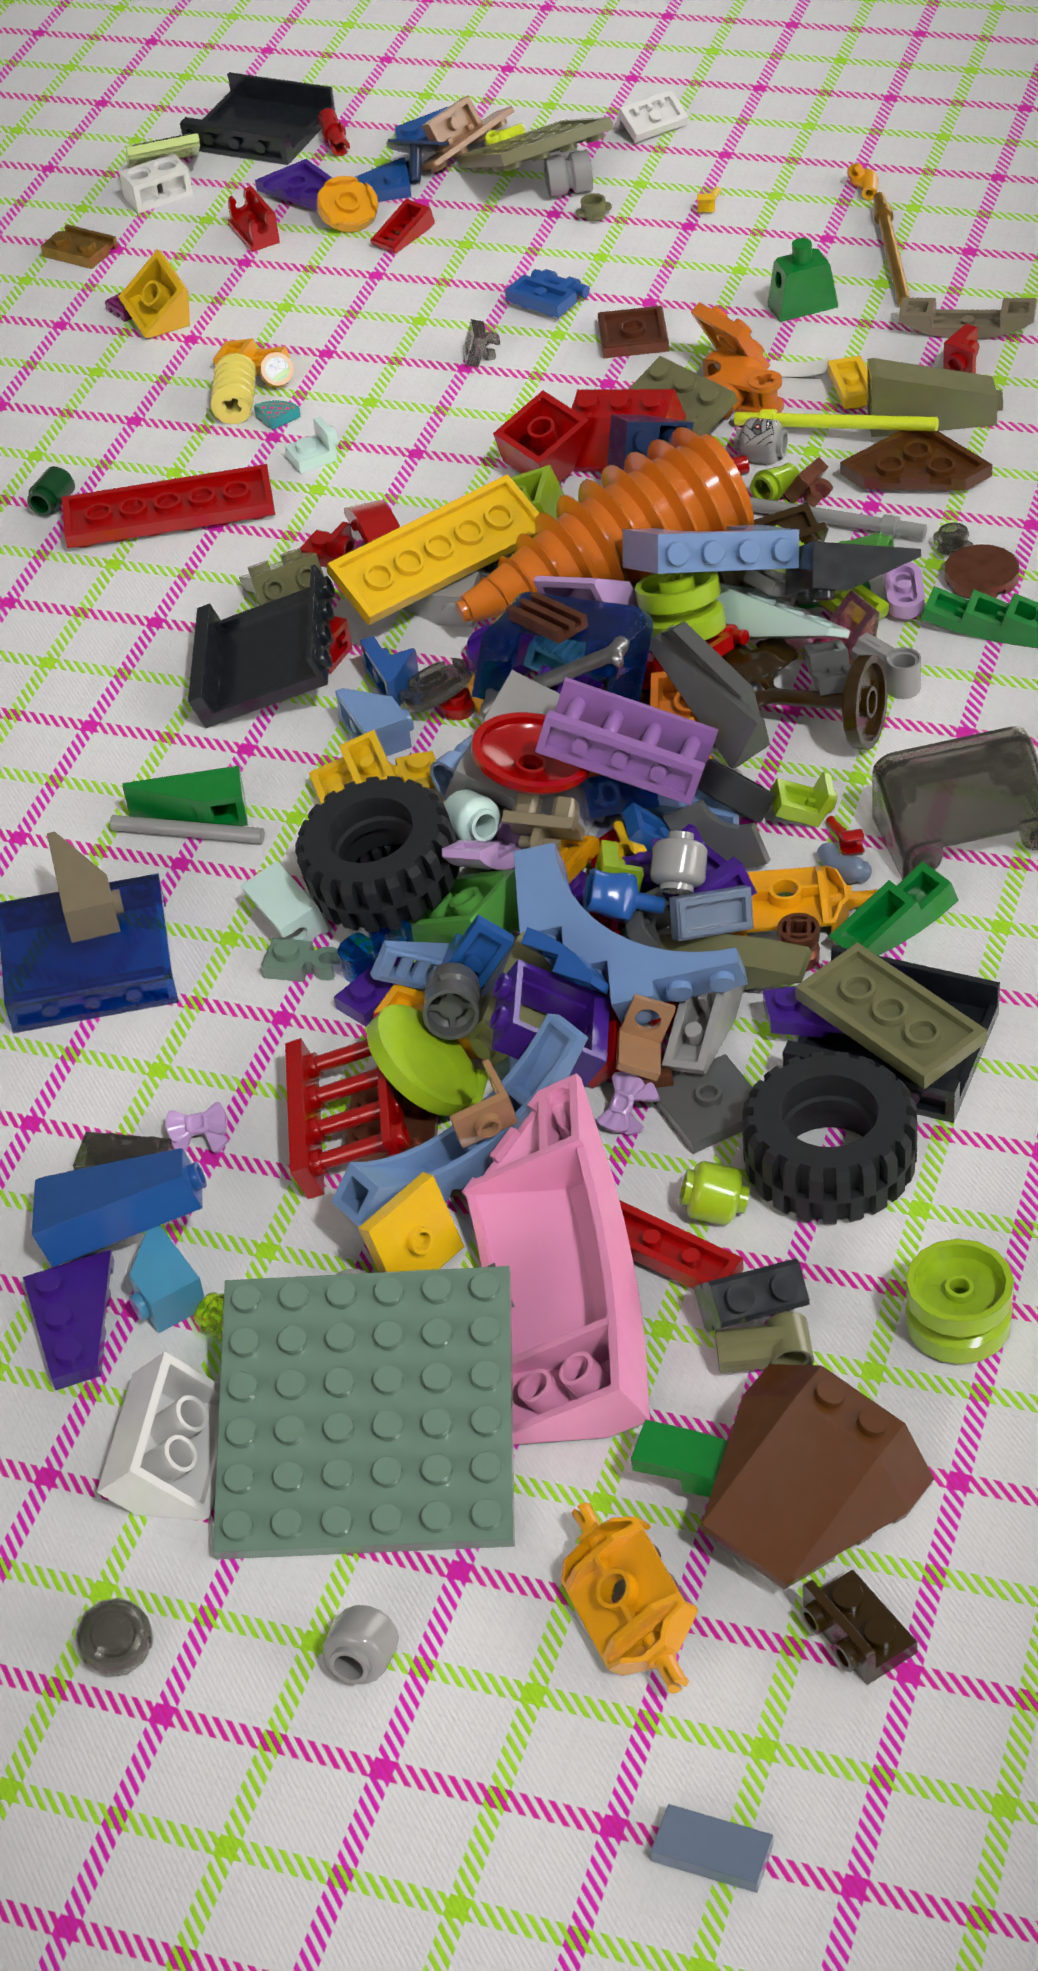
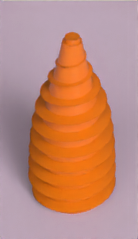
M677 428L672 434L670 443L660 439L652 441L648 447L647 457L638 452L629 453L624 462V471L614 465L606 466L601 475V485L593 480H583L579 486L578 501L568 495L560 496L556 506L557 519L547 513H539L535 520L536 536L532 538L524 533L519 534L516 540V552L510 558L502 556L499 559L498 568L487 577H482L478 584L462 594L460 600L455 602V606L459 616L465 623L468 621L474 623L507 614L506 608L510 605L519 607V600L525 598L531 601L530 594L535 591L538 592L533 582L536 576L599 578L629 581L631 584L638 583L644 577L653 573L623 568V529L660 528L676 531H727V526L754 525L752 504L744 481L732 458L715 437L707 433L698 436L688 428Z

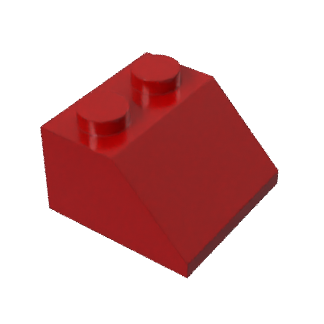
M542 390L499 427L493 435L503 462L521 474L551 465L560 483L574 470L591 424L587 418Z

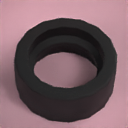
M708 759L697 788L714 800L758 823H761L776 797L768 789L713 759Z

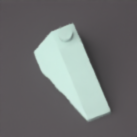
M720 583L721 592L720 596L716 599L724 605L727 623L736 625L738 629L748 630L749 639L849 637L850 630L825 618L809 615L810 611L790 606L791 602L777 596H770L756 588Z

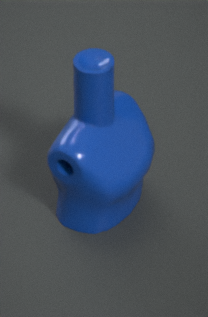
M593 868L586 881L583 908L587 912L599 914L613 921L629 922L636 909L661 915L665 908V898L640 893L637 878L633 874L607 873Z

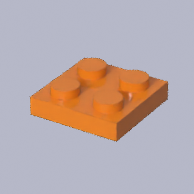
M700 302L691 311V314L717 351L752 357L761 363L764 370L770 367V364L763 355L764 348L756 340L752 339L750 336L752 330L742 320L736 319L732 321L717 306H713L711 309Z

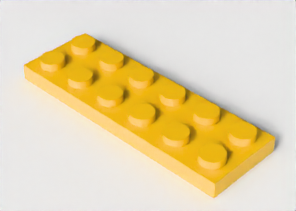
M506 474L329 562L326 572L369 626L485 567L502 556L516 551V540L519 534L524 533L532 538L536 536L535 520L539 512L510 476Z

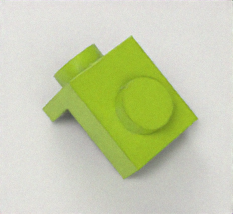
M826 772L821 773L813 787L776 778L770 788V791L776 795L773 800L775 816L791 822L796 821L819 827L827 813H831L837 803V791L834 790L832 776Z

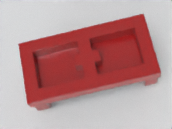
M252 186L244 188L243 197L245 203L242 207H236L237 202L233 196L229 197L230 219L228 220V225L251 252L280 243L275 212Z

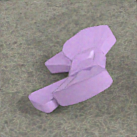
M615 1072L612 1076L615 1089L609 1109L597 1118V1122L601 1127L610 1132L631 1136L644 1130V1126L631 1114L634 1101L658 1102L660 1096L652 1082L645 1085L644 1081L634 1074Z
M215 1102L205 1112L185 1115L172 1110L166 1116V1130L171 1139L170 1144L174 1149L183 1148L186 1153L192 1136L200 1134L206 1135L214 1154H218L228 1143L227 1137L224 1136L227 1130V1116L220 1102Z

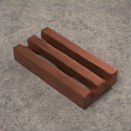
M536 591L530 594L531 601L523 598L518 601L519 607L510 605L506 608L508 620L558 644L588 627L586 614Z

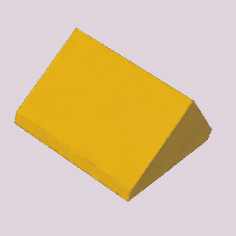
M157 249L118 296L143 336L148 339L190 326L188 289L162 251Z

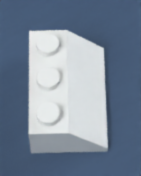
M165 1351L135 1371L129 1383L97 1493L135 1515L206 1520L209 1518L216 1490L220 1384Z

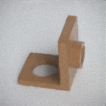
M638 994L633 995L617 1032V1070L654 1081L658 1080L661 1074V1042L675 1013V1005ZM642 1010H653L659 1014L661 1019L655 1026L644 1027L636 1022L635 1016Z
M489 1059L483 1061V1065L496 1095L450 1116L451 1123L462 1148L484 1138L493 1137L501 1130L518 1123L510 1098Z

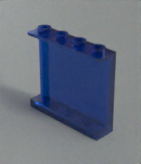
M159 873L109 882L111 891L119 889L125 913L117 915L121 932L71 943L59 892L0 902V951L4 1005L13 1034L179 1003L172 969L164 909L166 902Z

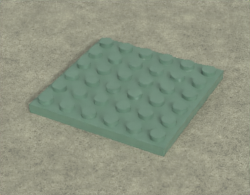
M510 1266L225 1280L213 1554L216 1560L515 1547Z

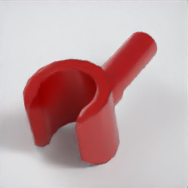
M829 816L826 819V824L839 838L842 855L865 852L862 844L864 839L862 829L847 831L833 816Z

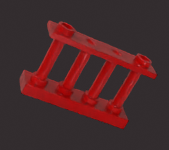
M380 1012L374 1013V1014H373V1019H374ZM301 1038L285 1043L290 1174L307 1199L325 1194L324 1175L328 1174V1169L386 1150L390 1156L405 1152L407 1148L411 1147L410 1134L404 1123L402 1094L388 1081L378 1066L375 1069L319 1087V1078L323 1077L325 1071L372 1056L367 1039L321 1055H317L316 1052L310 1053ZM378 1086V1101L321 1119V1109L325 1108V1103ZM380 1119V1134L323 1152L322 1142L327 1140L328 1135Z

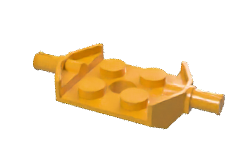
M830 866L747 872L757 891L752 896L754 929L732 933L734 935L747 936L749 932L777 930L779 921L791 913L809 914L816 918L820 927L831 926L832 933L848 918L849 910L860 907L877 889L852 891L851 885L845 883L838 870ZM781 892L793 893L792 896L781 897L777 894Z
M590 1503L579 1504L577 1506L579 1510L574 1508L572 1516L583 1534L578 1537L580 1542L564 1559L561 1583L608 1670L621 1676L657 1669L669 1693L682 1691L681 1685L686 1687L689 1680L679 1666L676 1654L679 1652L699 1611L698 1608L686 1602L644 1530L651 1528L649 1523L632 1516L610 1518L601 1524ZM625 1579V1593L618 1602L613 1603V1588L619 1580Z

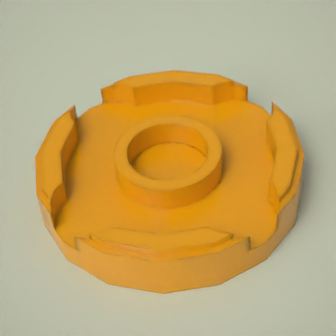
M337 176L326 181L323 188L319 190L316 201L317 212L321 219L331 228L342 232H357L366 229L374 222L379 206L378 196L369 184L366 183L364 185L358 182V178L353 176Z

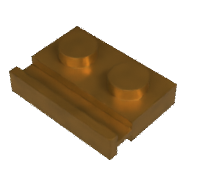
M68 224L64 226L65 231L54 233L50 239L41 245L43 257L93 269L110 254L109 250L111 248H118L116 236Z

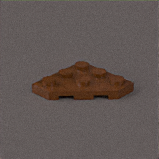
M900 430L841 461L840 474L863 489L966 491L992 476L993 464L939 431Z

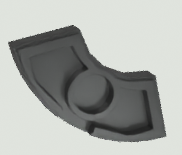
M703 799L693 802L692 805H686L667 812L663 816L671 831H680L688 824H693L697 827L703 841L726 861L734 856L742 862L745 868L768 864L771 860L755 823L738 825L725 822L710 811Z

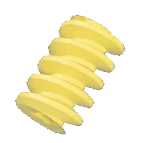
M237 353L228 354L220 358L215 365L211 409L216 418L224 423L239 424L251 416V409L254 403L256 367L253 361L245 355Z

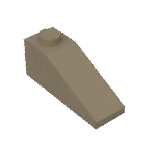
M56 832L47 833L62 909L71 943L121 932L117 915L124 914L125 912L119 889L111 891L106 873Z

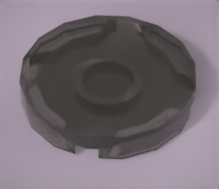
M452 658L453 664L447 666L444 661L436 662L412 676L408 680V690L406 692L405 690H400L399 699L404 708L411 713L422 712L444 703L459 693L472 677L465 660Z

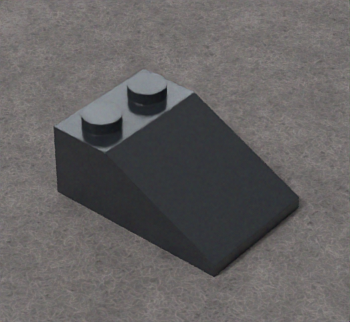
M810 542L799 546V568L786 569L785 596L798 597V603L820 604L821 600H834L837 593L848 591L921 557V549Z

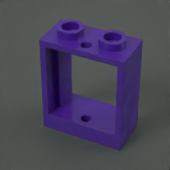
M519 959L507 974L502 972L498 976L492 991V996L496 998V1006L489 1025L490 1029L493 1030L492 1049L519 1060L537 1034L539 1028L519 1020L521 1003L545 1014H559L588 1037L569 1075L577 1073L582 1079L584 1087H586L607 1062L610 998Z

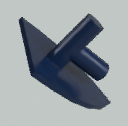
M388 139L386 147L392 150L410 154L406 160V165L409 168V181L421 182L422 153L443 150L449 146V142Z

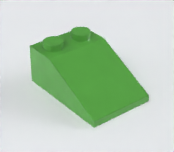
M515 869L458 875L454 879L455 884L449 894L441 896V904L433 911L430 909L425 911L422 919L414 923L409 920L401 924L402 928L390 930L389 927L385 928L389 934L410 942L451 944L454 936L457 933L463 936L476 916L480 915L515 936L520 933Z

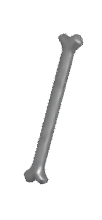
M623 636L616 637L608 647L533 677L531 680L550 688L563 683L566 677L573 679L609 663H613L616 667H621L624 664L623 657L628 650L629 641ZM493 688L485 691V700L480 707V713L484 717L499 694Z

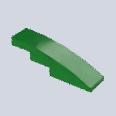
M934 586L920 618L923 621L957 633L997 643L1038 648V602L1016 593L1013 594L1010 603L977 590H973L970 599L967 600Z
M645 1419L631 1457L632 1469L635 1472L681 1480L684 1493L710 1497L728 1440L695 1430Z

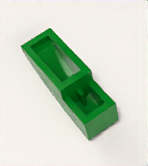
M922 861L897 886L888 880L833 931L829 938L838 947L849 949L858 942L875 955H880L921 932L940 918L959 900L952 883Z

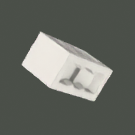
M174 153L119 171L124 199L138 214L193 195L189 169Z

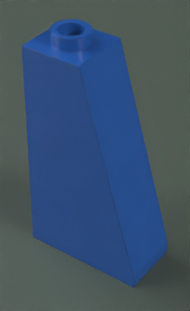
M183 1148L38 1178L35 1180L32 1236L52 1267L58 1266L202 1209V1189L207 1187L204 1172L198 1162L191 1163Z

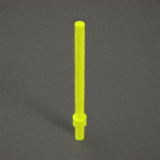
M761 409L760 412H735L734 414L735 426H743L749 418L778 420L782 427L937 431L939 426L938 417L778 413L776 409Z

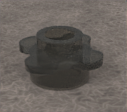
M946 523L933 535V540L938 542L937 552L942 555H951L962 547L973 545L968 540V528L961 523Z

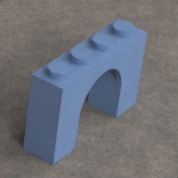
M766 525L727 526V531H676L660 528L623 529V568L657 574L799 568V529Z

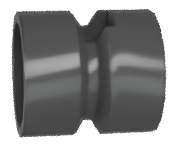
M445 963L433 969L426 978L422 1017L428 1030L441 1039L455 1040L464 1038L478 1024L481 986L478 976L471 968L460 963Z

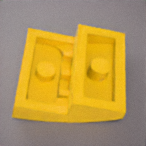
M375 730L339 745L343 757L309 772L321 804L324 803L326 795L332 791L337 793L345 789L344 785L355 781L358 784L366 782L368 777L377 776L380 780H385L387 776H395Z

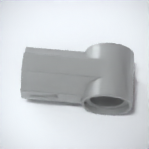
M865 633L857 638L855 646L851 649L850 658L856 659L859 655H879L884 662L887 673L888 694L897 699H910L920 692L921 655L918 651L907 647L895 649L869 633Z

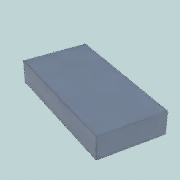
M741 885L669 897L673 940L684 941L754 929L751 887Z
M668 1804L651 1849V1859L659 1864L758 1893L774 1845L773 1834Z

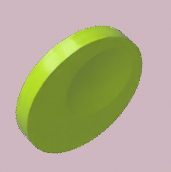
M400 1004L385 1007L370 1022L367 1029L368 1046L381 1072L402 1095L429 1112L451 1116L462 1111L476 1097L478 1092L476 1072L465 1050L456 1039H441L432 1034L425 1026L422 1017L423 1012Z

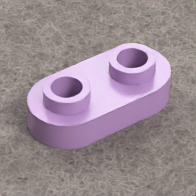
M908 562L884 574V590L886 602L889 603V614L900 620H910L919 616L924 611L925 593L920 567L912 562Z

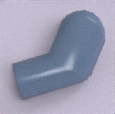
M824 843L817 850V855L822 865L836 868L845 883H864L872 874L871 865L867 861H863L861 857L840 855L834 843Z

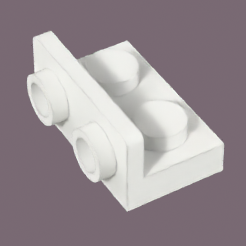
M669 90L663 93L652 94L646 99L629 102L620 107L615 126L618 131L627 129L636 143L687 125L689 116L674 92Z

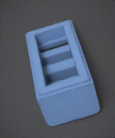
M384 941L370 974L375 980L425 990L426 978L433 969L441 965L450 944ZM397 956L401 957L398 967H393ZM416 960L414 967H411L413 961Z

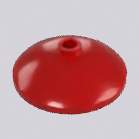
M515 712L495 716L481 724L472 738L471 754L477 767L493 782L515 792L530 795L561 793L582 783L591 772L535 752L546 716L543 714Z

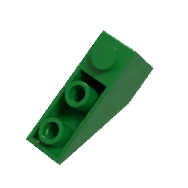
M239 766L122 783L129 816L233 826L248 825L245 792Z

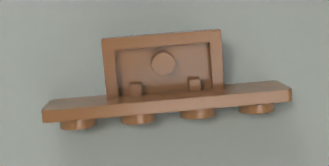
M468 95L462 97L422 125L429 141L449 142V146L443 150L435 151L434 155L422 162L421 172L430 169L432 173H435L448 165L446 162L448 158L454 159L458 155L466 153L468 151L466 146L470 143L474 145L484 140L489 129L496 130L507 123L506 117L515 112L513 107L510 106L497 110L481 121Z

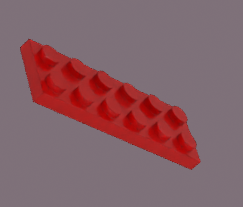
M267 464L62 497L64 535L67 548L89 547L93 544L110 541L121 542L129 538L147 535L157 536L162 533L178 530L189 531L197 527L215 524L226 525L233 521L261 519L265 516L276 515Z

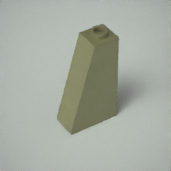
M878 358L867 359V415L938 417L939 426L937 431L997 425V411H1003L1002 390H996L992 376ZM870 430L871 437L890 436L900 431Z

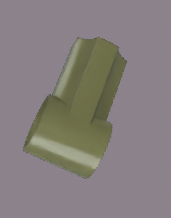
M778 1313L772 1316L766 1322V1325L715 1330L720 1373L764 1369L769 1364H814L808 1321L800 1313Z

